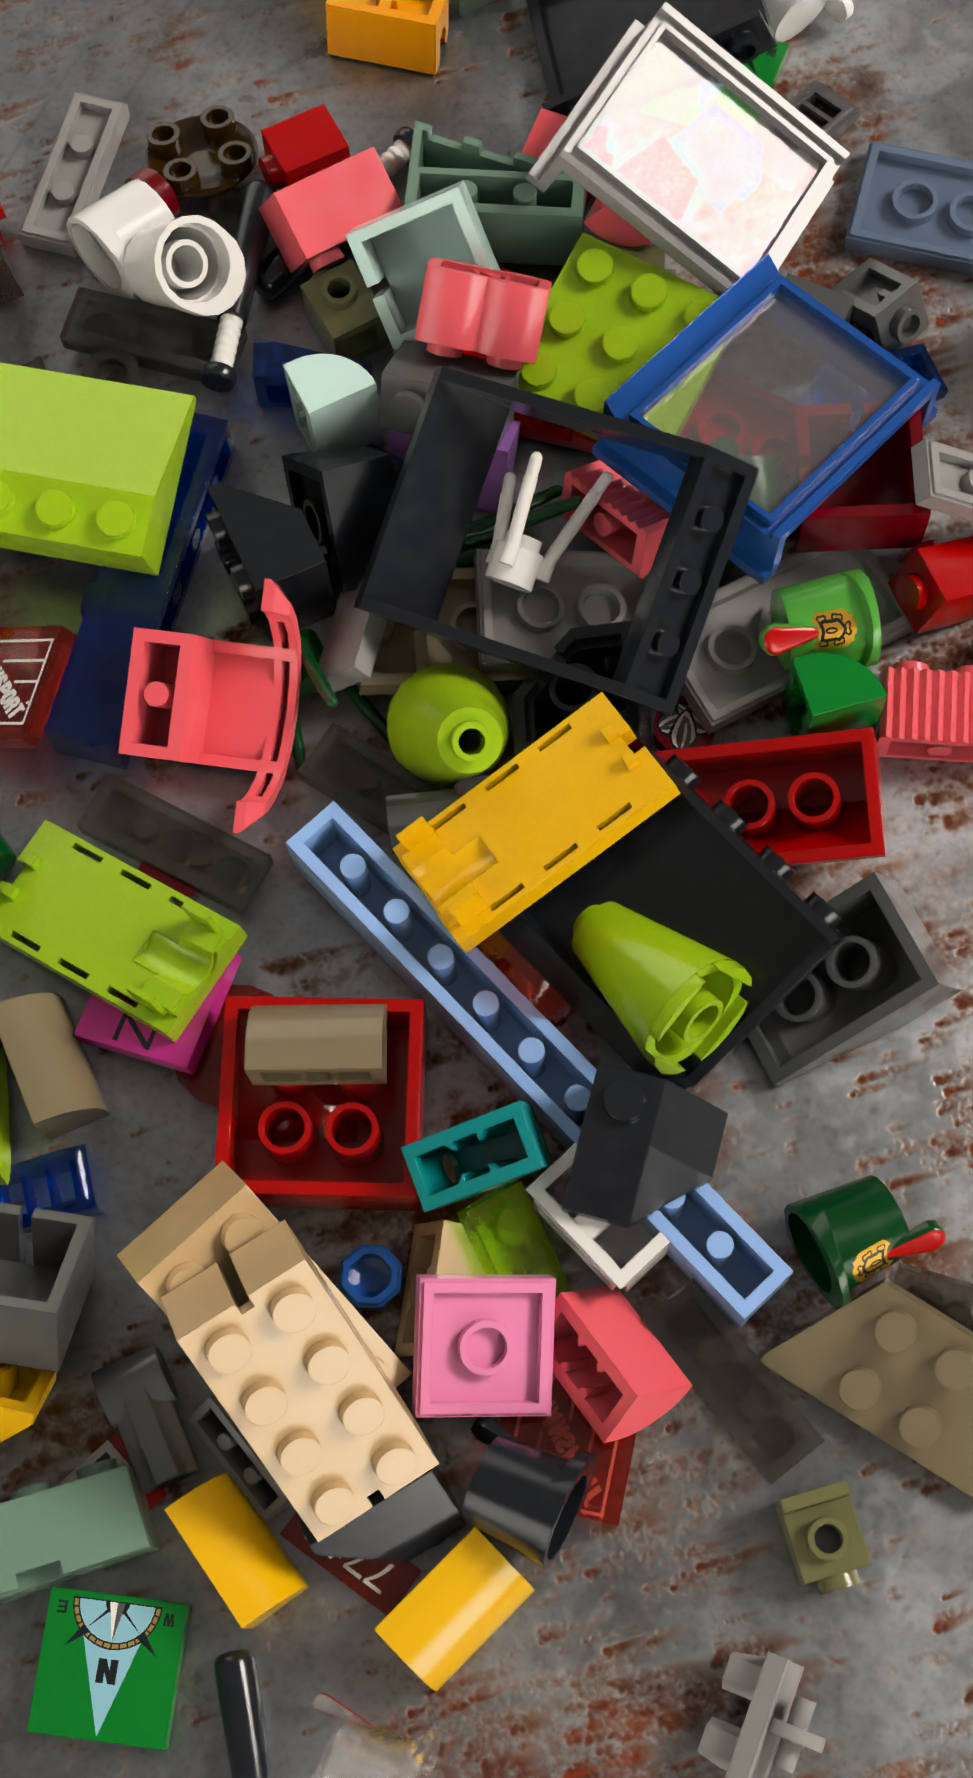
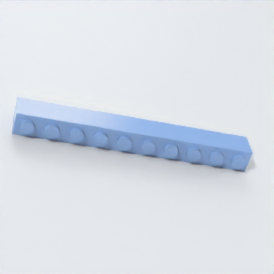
M333 800L285 842L294 867L421 999H424L427 1006L519 1101L531 1103L537 1120L566 1150L574 1143L577 1145L597 1071L595 1067L477 947L466 953L458 945L449 930L437 916L435 909L422 890ZM708 1183L689 1194L686 1193L654 1211L653 1215L639 1222L653 1238L661 1232L670 1241L667 1255L738 1329L787 1283L794 1272Z

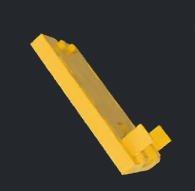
M600 692L427 822L421 816L395 835L400 843L392 848L408 874L427 897L444 926L466 953L681 794L674 782L645 746L635 754L628 747L637 737L603 692Z

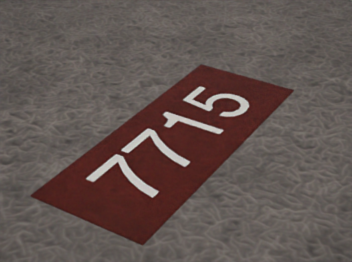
M296 1512L279 1534L386 1616L400 1603L421 1572L411 1562L315 1555L309 1547Z

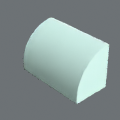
M312 354L283 364L296 425L310 451L362 448L369 443L376 446L385 443L384 430L381 427H377L379 412L377 385L373 377L361 365L348 358L334 354Z

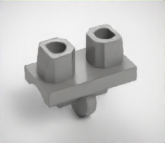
M769 1651L766 1658L732 1652L722 1678V1689L751 1700L743 1726L740 1728L712 1716L706 1724L698 1747V1753L719 1768L726 1770L725 1778H768L772 1763L773 1766L793 1774L802 1746L822 1753L827 1739L808 1732L817 1703L796 1695L805 1667ZM794 1698H795V1701H794V1704H793V1707H792V1710H791V1713H790L788 1722L786 1723L787 1718H788V1715H789V1712H790V1709H791V1706H792V1703H793V1700H794Z

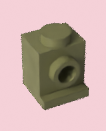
M847 1480L780 1499L774 1503L799 1585L816 1581L820 1595L861 1583L856 1569L872 1565L852 1504ZM823 1525L833 1527L839 1534L840 1544L833 1553H824L816 1546L815 1533Z

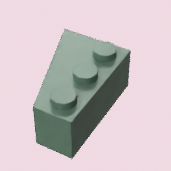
M415 120L404 206L464 180L497 263L564 266L582 232H584L583 221L585 220L586 189L562 171L543 193L525 179L537 161V157L518 151L514 158L483 150L482 140L465 136L462 143L432 134V125Z
M116 1458L99 1461L76 1471L78 1480L52 1487L51 1481L36 1483L12 1492L10 1494L12 1500L0 1503V1605L161 1549L146 1495L143 1493L133 1467L128 1465L118 1467Z

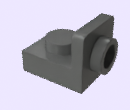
M871 257L831 289L854 298L850 320L871 330L875 343L893 356L928 328L929 322L919 281Z

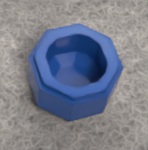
M360 1244L340 1262L339 1289L357 1310L384 1311L402 1295L404 1268L386 1246Z

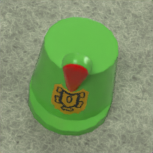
M860 568L772 591L770 600L771 624L766 625L761 630L758 642L765 653L771 656H778L785 670H790L792 658L821 652L847 656L863 664L865 667L877 665L882 646L879 609L869 577Z

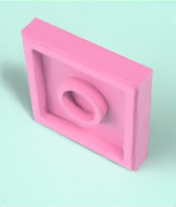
M416 1274L411 1411L415 1418L551 1416L556 1278L550 1274Z

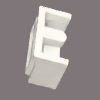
M574 1143L528 1186L526 1191L534 1198L533 1206L535 1211L612 1291L618 1287L627 1293L667 1254L670 1241L661 1232L653 1238L639 1223L628 1229L562 1211L577 1145Z

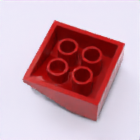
M226 996L215 1167L223 1160L268 1208L421 1211V1202L401 1147L424 1138L428 1016L424 999ZM387 1004V1084L252 1085L244 1071L247 1019L249 1010L253 1005Z

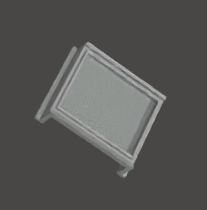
M665 2L646 26L638 20H634L530 169L525 179L544 193L563 171L721 296L767 253H769L777 269H779L834 184L832 177L850 152L670 4ZM739 329L734 333L732 339L736 336Z

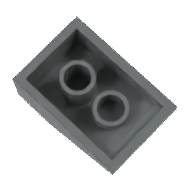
M873 872L827 901L843 918L835 928L846 939L748 1036L773 1085L779 1086L906 1025L962 991L897 880Z

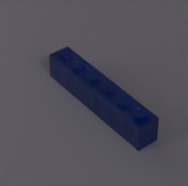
M194 412L159 575L155 576L101 566L96 583H89L81 601L80 611L83 620L77 637H70L62 653L61 670L63 676L57 693L51 692L47 696L42 709L41 725L56 752L127 769L131 755L118 754L134 627L174 632L209 529L205 514L215 510L208 487L218 482L225 483L236 451L228 420Z

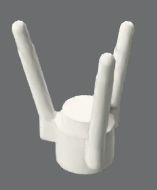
M537 451L533 452L530 456L510 528L509 523L516 475L513 472H507L504 475L499 498L493 540L485 560L488 563V567L484 576L496 583L525 593H531L535 580L549 583L556 562L613 479L611 473L603 472L543 557L539 554L542 542L523 534L543 456Z

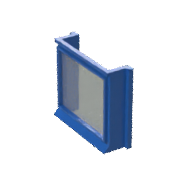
M767 253L604 401L603 414L710 445L760 468L728 559L763 585L779 569L786 538L920 408L922 428L936 417L938 409L934 407L941 383L935 378L930 382L785 278L779 273L772 258ZM601 438L592 446V454L671 514L688 463Z

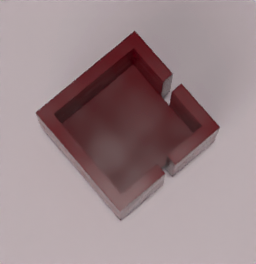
M886 402L863 403L857 430ZM851 403L794 406L787 442L791 492L800 486L846 441L851 419ZM921 408L795 529L796 553L913 548L922 543L930 519L931 509L916 505L911 447L924 440Z

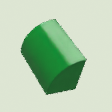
M811 653L792 658L781 708L791 736L873 727L875 732L887 694L878 678L858 661L835 653Z

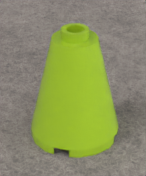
M443 663L421 668L401 683L389 703L387 734L391 752L406 772L428 785L453 788L461 780L484 776L497 765L507 748L511 731V719L506 699L498 686L487 675L468 665Z
M614 901L592 905L586 908L576 919L573 925L574 935L571 943L573 952L647 1062L654 1066L661 1074L676 1075L685 1071L678 1062L692 1053L701 1061L705 1059L731 1033L743 1015L748 1002L739 993L742 983L752 987V978L737 961Z

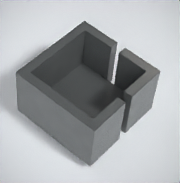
M0 1202V1362L59 1372L95 1276L94 1217L35 1208L31 1217L33 1265L25 1264L22 1206Z

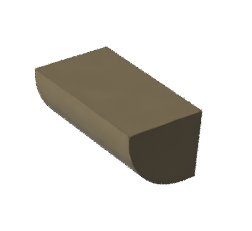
M42 992L22 995L0 1002V1039L33 1125L49 1140H52L108 1116L110 1113L83 1044L74 1036L76 1026L66 1001L59 994Z
M387 1004L253 1005L249 1010L247 1019L244 1071L252 1085L387 1084Z

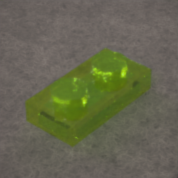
M522 1181L508 1183L456 1212L485 1274H550L556 1278L555 1299L560 1292L572 1291Z

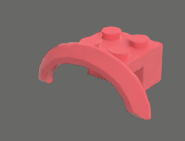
M266 578L264 581L261 611L265 613L269 621L274 647L212 640L195 634L134 627L118 754L257 772L247 794L241 800L236 801L232 833L247 831L273 806L286 776L298 717L302 654L298 620L293 606L279 585L272 579Z

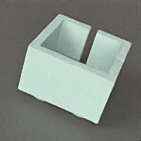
M464 180L358 225L345 235L367 288L378 284L384 276L388 280L390 286L381 289L372 300L394 351L400 347L404 340L419 341L414 339L426 267L431 257L456 260L492 270H500Z

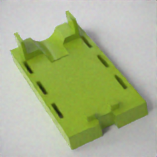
M46 819L17 858V861L24 868L13 884L4 881L0 882V941L175 1043L248 937L240 925ZM84 853L100 861V863L84 855ZM131 879L137 881L138 883L144 885L145 887H147V888H149V889H146V888L140 886L139 884H137V883L131 881ZM22 938L40 947L38 952L23 944ZM69 965L87 974V979L70 971ZM116 992L137 1003L136 1008L117 998L118 994Z

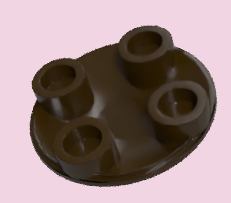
M211 106L205 109L201 115L187 117L174 123L159 122L153 125L146 134L148 148L145 153V167L151 168L162 175L170 184L175 194L179 196L204 197L229 190L242 182L251 173L258 159V146L253 133L246 126L235 121L234 112L226 106Z

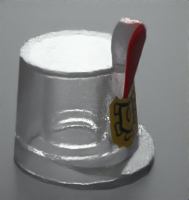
M319 1693L316 1696L311 1708L339 1722L326 1744L314 1778H431L442 1741L441 1730L430 1728L418 1740L375 1727L326 1693Z

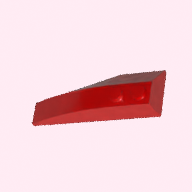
M873 727L655 751L656 754L662 756L666 761L675 753L688 764L703 780L695 790L712 807L720 798L726 802L749 825L741 835L758 852L766 845H769L790 866L886 857L884 801L879 748Z

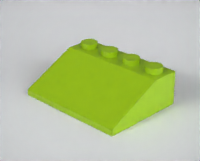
M0 362V548L158 576L197 401L196 397L178 392Z

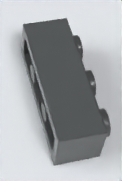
M214 1394L209 1396L187 1421L266 1522L289 1507L291 1503Z

